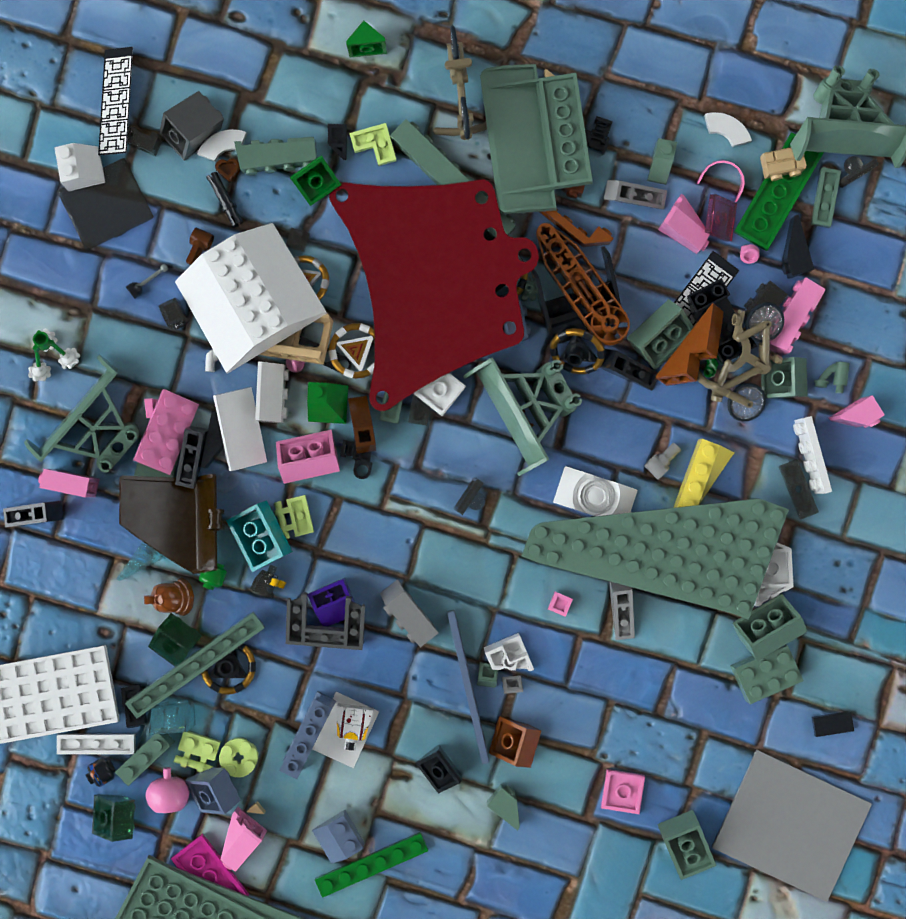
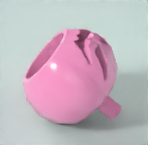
M166 767L163 768V777L154 780L148 786L146 801L148 806L156 813L177 812L182 810L188 803L190 791L186 782L181 778L171 777V768Z

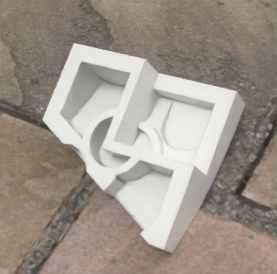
M519 633L484 647L492 670H501L503 668L509 670H534Z

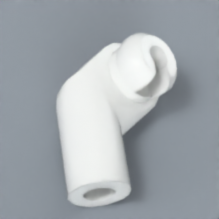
M213 349L206 354L205 372H215V362L219 359Z

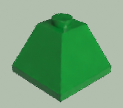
M308 382V422L347 424L349 386Z

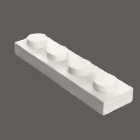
M57 734V754H134L136 752V734Z

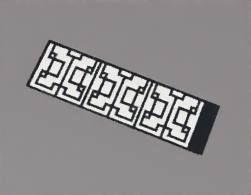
M133 47L105 50L99 156L127 153Z
M712 251L674 302L684 310L693 327L696 325V322L692 316L687 296L721 278L726 287H728L739 270Z

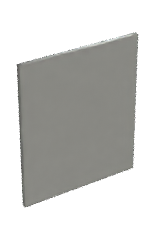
M756 749L716 839L712 844V848L828 902L872 803Z

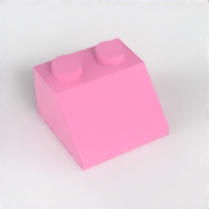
M873 395L858 399L830 416L829 419L830 421L853 427L864 426L866 428L881 422L880 418L885 414Z

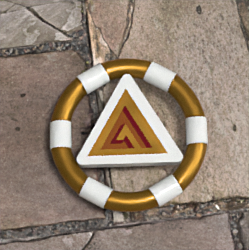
M351 323L335 332L331 338L328 352L332 365L339 373L354 379L365 378L373 374L375 362L362 371L372 340H375V331L372 327L362 323ZM352 330H359L371 335L338 342L342 336ZM336 345L359 372L344 368L339 363Z

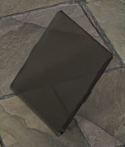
M125 158L103 167L105 183L68 191L65 187H62L57 191L85 250H90L114 237L121 236L126 231L154 217Z

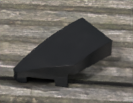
M328 124V144L343 160H347V124Z

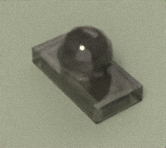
M848 157L844 162V170L848 175L839 181V186L843 188L879 166L876 158L863 166V162L859 157Z
M473 478L454 506V510L463 515L468 507L472 510L482 509L485 505V497L478 491L484 483L477 478Z

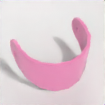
M723 159L713 161L707 165L701 173L697 184L700 183L708 168L714 164L727 163L737 168L741 178L740 189L734 201L737 202L745 185L744 175L740 168L733 162Z

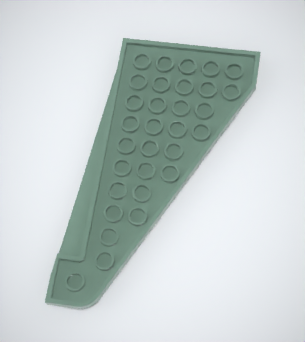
M749 499L542 522L531 529L521 556L548 566L729 612L749 620L789 509L762 499Z

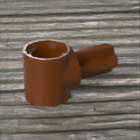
M197 227L194 228L189 240L192 248L186 263L192 265L203 251H208L214 241L213 234Z

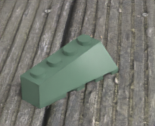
M314 137L289 138L287 142L271 139L265 144L259 142V140H251V143L248 145H242L241 141H234L240 170L243 174L246 173L249 176L256 175L257 172L261 171L274 173L277 169L291 171L295 170V167L303 166L304 168L318 158Z

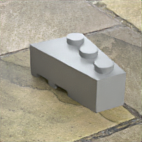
M398 579L380 593L385 603L384 610L389 616H395L397 619L395 623L401 630L405 628L408 632L407 637L413 644L417 643L422 647L438 634L434 624L414 602L412 596L405 591Z

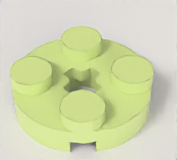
M241 737L229 740L222 747L219 754L221 768H225L229 775L233 777H244L250 774L255 769L259 759L256 746ZM237 752L244 756L241 762L234 759Z

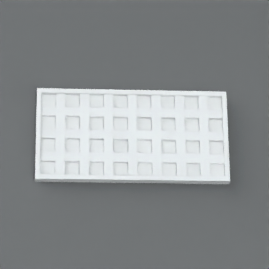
M106 645L0 665V744L120 721Z

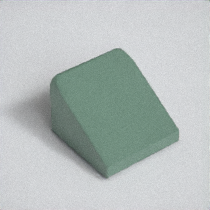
M480 662L477 685L495 688L498 670H492L489 663Z

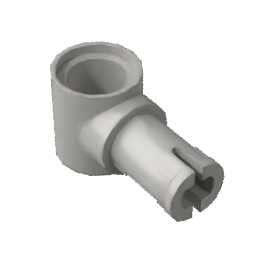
M672 443L662 454H655L644 466L658 480L669 470L670 462L681 449L675 443Z

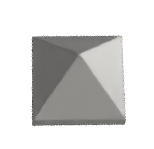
M521 676L502 677L504 694L523 692Z

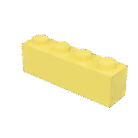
M698 439L673 508L699 505L734 452L705 439Z

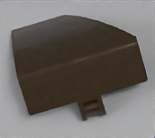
M216 474L199 476L194 489L175 485V477L126 475L119 477V524L123 528L193 574L217 571V531L225 530V526L222 523L224 509H217Z

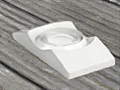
M565 466L553 503L593 516L630 513L638 490Z

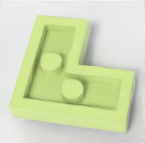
M386 123L349 133L355 153L373 148L378 166L397 161Z

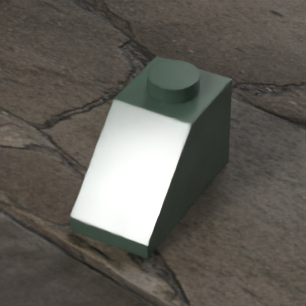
M658 138L655 143L647 181L666 185L673 164L677 142Z
M500 784L488 799L487 806L518 831L520 824L517 798L514 795L516 792L510 786L504 787Z

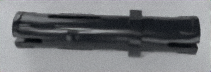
M213 172L211 176L208 175L206 178L232 227L235 228L239 224H243V220L236 209L237 205L232 202L218 173Z

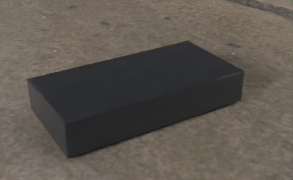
M850 711L812 717L815 737L854 731L852 713Z

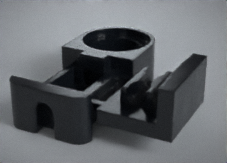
M596 116L594 124H596L595 129L591 131L585 129L588 148L602 152L601 155L605 154L609 143L608 134L613 121Z
M343 439L340 457L352 456V459H355L354 475L359 479L368 478L373 465L370 462L372 451L357 453L355 442ZM360 465H365L368 469V473L365 476H359L357 473V468Z

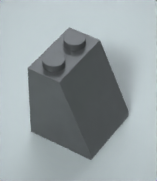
M197 91L163 113L159 133L185 161L201 147L205 140L221 130L224 118L221 112L210 104L209 99L203 96L200 91Z

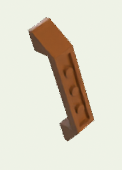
M558 209L556 211L540 212L581 247L609 245L614 239L611 236L612 233L604 227H598L590 237H587L588 234L581 227L576 228L568 216H562L557 212Z

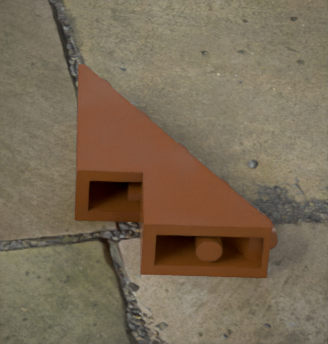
M714 303L710 305L656 375V379L666 386L697 381L700 360L717 358L724 313Z

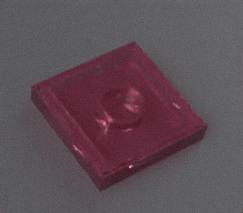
M710 194L705 233L724 241H732L737 203L717 194Z

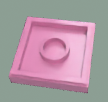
M606 769L601 808L640 814L645 775Z

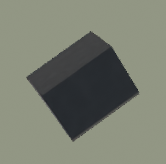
M440 745L416 762V765L438 794L462 782L461 773Z

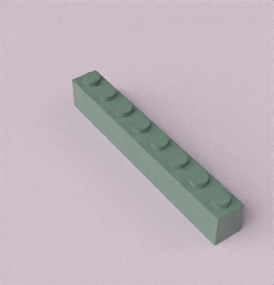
M405 119L390 135L391 141L436 185L474 181L469 175L466 174L464 176L459 171L461 169L459 165L454 161L450 162L446 158L447 154L441 148L437 149L428 135L425 134L423 136L419 132L420 128L413 121L409 122ZM479 191L475 196L476 202L479 204L486 203L488 194L485 191ZM500 211L504 231L509 236L515 230V220L509 214L505 215ZM490 227L485 230L493 240L496 238L497 232L494 228Z

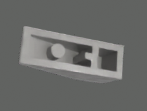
M607 180L604 199L664 210L667 190L624 181Z
M610 582L615 639L635 638L632 587Z

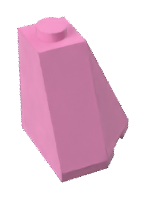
M681 194L658 230L697 254L700 250L704 251L710 241L707 239L710 233L686 197Z
M239 807L232 814L220 859L227 869L234 870L235 872L261 843L267 833L263 826Z

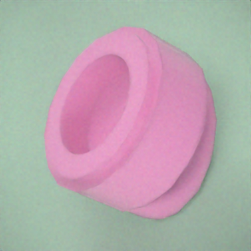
M749 244L741 247L740 258L744 263L752 264L759 259L760 252L757 246Z
M286 359V366L290 371L297 373L304 369L305 362Z

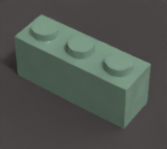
M161 728L115 773L129 786L175 741Z

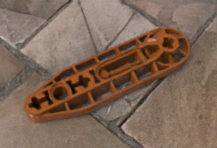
M549 223L539 225L536 231V238L547 272L590 333L594 334L604 345L621 343L627 337L630 328V320L624 309L576 243ZM567 245L572 246L579 254L574 256ZM554 247H559L561 250L559 252H554L551 249ZM547 258H550L556 266L553 271L547 265ZM582 258L589 267V270L584 271L578 260ZM560 273L567 282L564 286L558 281L555 276L556 274ZM593 273L600 285L595 286L589 275ZM582 280L585 282V284H586L587 287L590 289V291L592 292V294L595 296V298L597 299V301H594V300H593L592 294H591V293L588 291V289L585 287V285H584V283L582 282ZM576 284H578V286H579V287L582 289V291L585 293L587 299L584 297V295L582 294V292L580 291V289L577 287ZM571 288L578 299L573 302L565 290ZM603 288L611 298L608 302L599 292ZM582 303L589 314L584 317L576 305ZM589 319H591V326L587 322ZM619 322H627V326L619 327ZM607 323H608L609 325L614 324L613 328H612L611 326L606 327V326H607ZM618 333L621 338L617 339L615 335Z

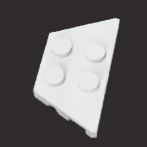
M780 543L776 544L754 606H760L762 603L775 598L780 593L793 587L791 548Z

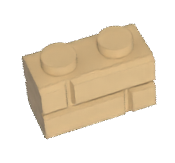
M791 147L766 152L760 157L764 178H771V181L782 179L783 175L788 174L790 177L799 176L807 166L804 155L800 161L795 160Z

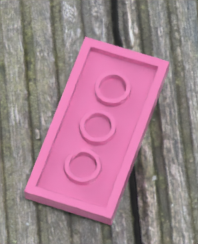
M162 389L133 461L171 475L182 448L185 428L191 426L199 404Z

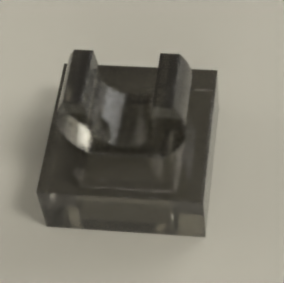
M291 228L286 246L305 253L310 233Z

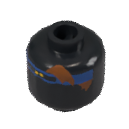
M100 758L88 765L89 773L85 774L90 784L95 783L96 786L101 787L114 779L116 769L110 759Z

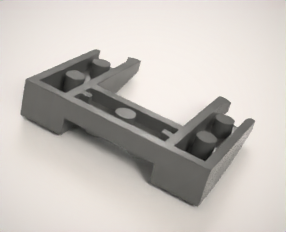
M307 592L301 593V597L294 600L288 598L285 644L363 650L365 604L361 606L351 601L352 597L346 595L344 628L307 625Z

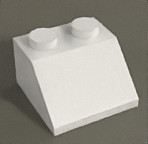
M70 143L54 147L60 182L68 191L105 183L101 155H98V146Z

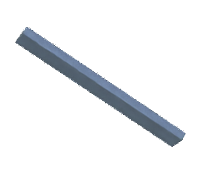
M454 610L447 611L483 765L490 762L456 613Z

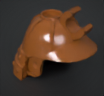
M182 577L174 583L158 584L153 588L151 595L144 596V604H152L155 610L162 613H175L185 616L193 608L194 594L192 586Z

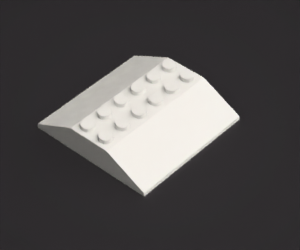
M273 223L234 234L201 254L175 281L227 374L327 314Z

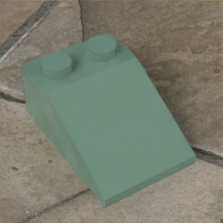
M693 810L657 824L681 880L716 866Z

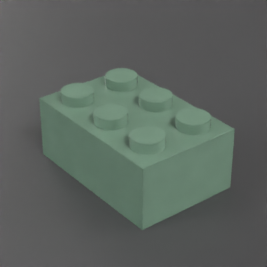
M783 594L753 610L749 620L741 617L732 623L739 639L756 661L761 660L807 632L802 617Z
M788 645L782 646L759 661H756L751 656L730 665L743 697L749 704H753L804 681Z

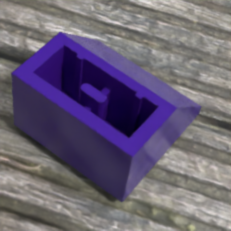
M345 578L307 594L321 624L327 627L345 620L346 595L352 597L351 601L355 602Z

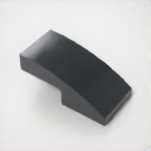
M140 684L121 688L122 707L125 708L127 728L147 725L146 713L136 718L125 704L126 701L142 691Z

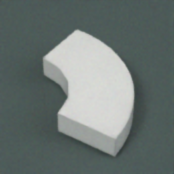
M716 112L704 115L709 134L717 133L723 135L729 140L732 147L752 141L745 126L736 118Z
M233 129L217 132L204 141L197 154L216 162L224 152L236 151L234 141H241L243 145L247 133Z

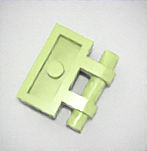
M306 495L287 499L288 507L283 508L281 501L274 503L276 509L274 513L278 518L279 525L286 539L290 538L289 530H294L295 537L315 532ZM286 513H290L292 524L287 525Z
M184 730L178 750L185 753L183 757L176 755L174 763L181 764L180 766L184 768L191 767L197 769V772L200 773L208 770L213 766L207 765V760H216L221 741ZM191 754L201 757L200 762L191 760Z

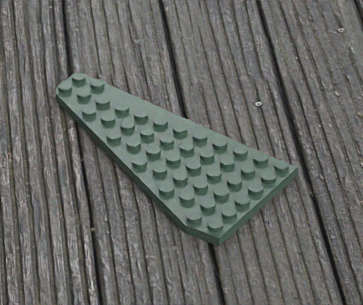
M149 855L115 919L304 918L166 864Z

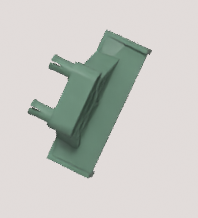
M835 65L829 76L821 81L813 94L814 99L822 104L819 118L807 117L790 143L795 160L800 161L805 151L891 157L894 167L900 168L906 158V125L894 124L870 96L872 85L880 76L879 72L870 68L862 80L841 79L845 69L839 65L837 68V65Z
M100 354L97 356V359L107 370L41 447H37L28 439L24 441L27 449L40 462L45 459L53 448H58L97 458V467L100 471L106 473L115 466L138 439L139 428L134 422H123L106 389V386L118 374V369ZM103 392L109 406L92 423L82 414ZM111 411H113L118 423H101ZM78 419L89 427L75 445L59 442ZM120 429L100 452L96 430ZM91 434L95 451L81 447ZM120 442L124 447L116 451L112 446L114 443Z
M492 357L463 375L464 379H467L477 373L528 464V467L517 473L518 476L550 460L540 441L558 416L564 417L571 414L582 403V398L578 400L581 396L572 394L560 372L563 369V364L559 366L560 360L545 363L537 369L536 373L502 374ZM526 381H534L531 389ZM507 382L515 383L526 404L521 407L519 406ZM554 386L559 389V393L555 392ZM541 387L550 403L536 400ZM529 408L541 429L537 435L534 433L522 410ZM544 412H548V413H552V414H551L550 417L547 419L546 416H545V414H544Z

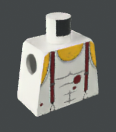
M337 704V737L345 738L344 749L356 750L357 740H365L374 708Z

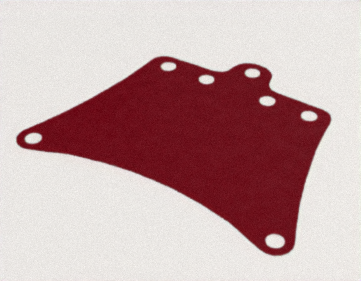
M483 179L428 186H376L340 182L341 185L329 193L330 202L347 227L357 249L370 292L375 331V364L369 401L374 409L386 411L436 379L479 358L515 346L522 341L524 326L516 284L521 276L531 272L537 266L539 259L538 250L532 240L523 237L513 238L505 233L495 190L489 181ZM340 189H345L348 192V198L344 202L336 199V193ZM479 191H485L488 194V200L484 204H479L475 200V196ZM491 227L496 230L497 235L494 240L488 241L484 238L483 233L487 228ZM526 248L530 250L531 258L523 262L519 260L518 253L521 249ZM500 284L508 286L509 292L505 297L496 295L495 289ZM508 321L516 325V331L511 335L505 334L503 331V325ZM380 391H385L389 395V400L385 404H379L376 400V395Z

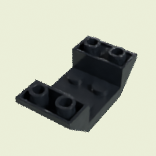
M722 278L689 294L687 299L696 323L712 303L724 312L717 359L721 364H724L725 360H732L741 355L742 345L741 342H737L732 338L735 325L732 324V316L736 313L728 299L730 293ZM749 337L751 349L757 347L755 341Z

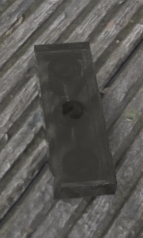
M798 459L779 465V470L799 519L819 513ZM796 486L800 487V491L798 493L795 490Z

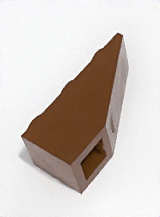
M367 396L348 398L357 453L376 451Z

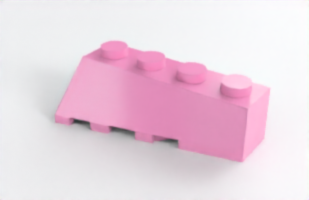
M807 277L795 283L792 288L794 293L791 297L788 296L782 305L784 307L782 311L785 319L784 326L780 334L770 341V350L780 356L791 353L793 349L791 345L801 335V332L798 331L799 328H803L810 319L809 311H814L826 290ZM779 313L776 314L772 321L775 324L770 330V336L779 328Z

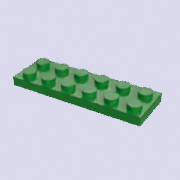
M790 133L782 149L791 147L790 143L796 134ZM805 151L804 157L807 166L799 176L790 177L789 174L783 175L782 179L771 181V178H764L735 228L734 233L767 251L824 152Z

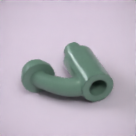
M836 362L827 367L819 379L814 380L815 387L827 388L829 381H826V379L834 373L833 385L836 386L835 393L843 394L844 387L847 386L850 363Z

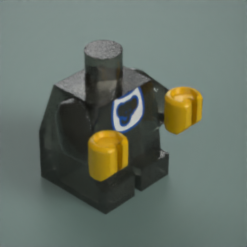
M270 564L267 571L261 570L255 577L250 590L273 599L274 588L277 586L283 589L286 582L278 580V576L275 575L277 567Z

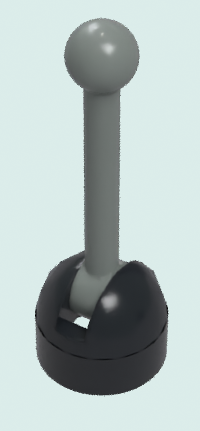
M165 264L161 265L158 271L141 283H130L126 286L127 290L136 299L142 294V286L161 272H166L168 266Z

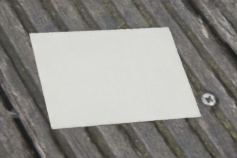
M336 692L333 697L336 703L312 750L354 768L379 711L375 709L373 711L365 740H357L356 750L344 749L345 738L337 737V704L369 706Z

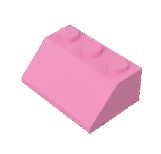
M332 429L276 442L278 469L284 484L340 471Z

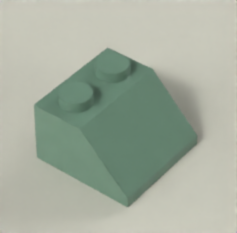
M783 358L781 364H776L770 360L772 364L770 372L761 374V388L766 398L808 397L806 358Z

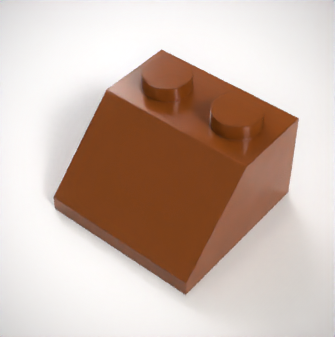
M499 716L489 754L516 767L531 768L541 730L528 724Z

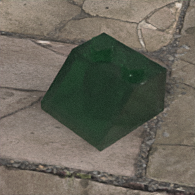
M171 613L157 628L148 647L173 666H177L188 658L202 635L196 629L183 622L181 618Z
M94 795L92 834L111 842L132 839L134 812L136 809L135 800L118 795Z

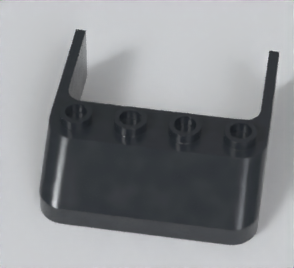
M604 246L601 247L607 274L605 284L621 305L611 255ZM535 269L532 270L531 274L540 310L551 341L558 332L565 329L576 328L590 332L565 296L545 301L540 278ZM604 288L599 291L606 302L611 300ZM581 290L582 294L587 299L585 293ZM575 293L568 294L573 302L578 299ZM592 294L593 300H594V301H597V299L595 298V296ZM582 303L576 305L584 317L589 314ZM589 319L587 322L591 326V319ZM573 336L560 340L558 344L570 341Z

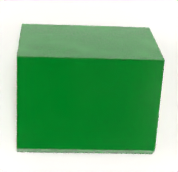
M364 20L346 41L349 58L387 54L385 37Z
M322 155L290 177L310 206L341 185Z

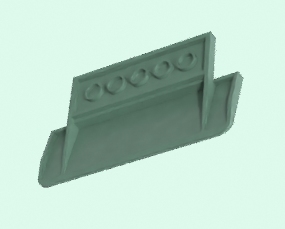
M536 64L503 65L484 69L481 72L480 80L499 210L506 214L556 211L554 189L588 185L593 182L577 73L538 78Z

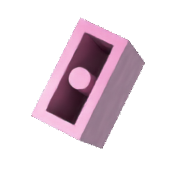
M43 469V472L39 475L38 482L40 483L39 488L81 497H96L100 479L56 469Z

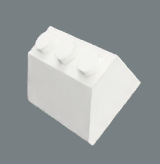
M258 362L256 421L284 423V419H287V407L284 406L285 400H288V388H285L286 381H289V369H286L284 364Z

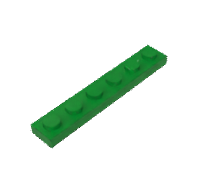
M419 832L315 878V882L323 898L428 852V847L422 833Z

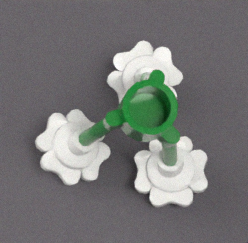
M46 328L43 331L38 330L33 336V343L35 344L33 350L36 363H33V366L28 368V376L33 378V381H46L47 378L51 377V367L47 366L45 362H40V350L47 352L49 349L53 350L55 348L60 353L58 362L62 365L63 369L67 367L72 369V367L79 363L78 358H80V354L77 353V349L67 348L62 350L55 344L58 341L55 333L48 331Z

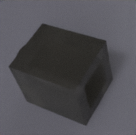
M177 298L158 305L169 328H174L175 330L185 326V322L189 321Z

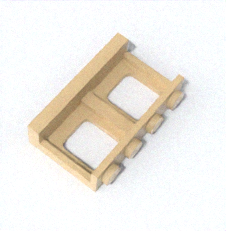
M328 313L314 321L315 323L324 324L318 347L299 345L301 330L259 355L324 365L334 321Z

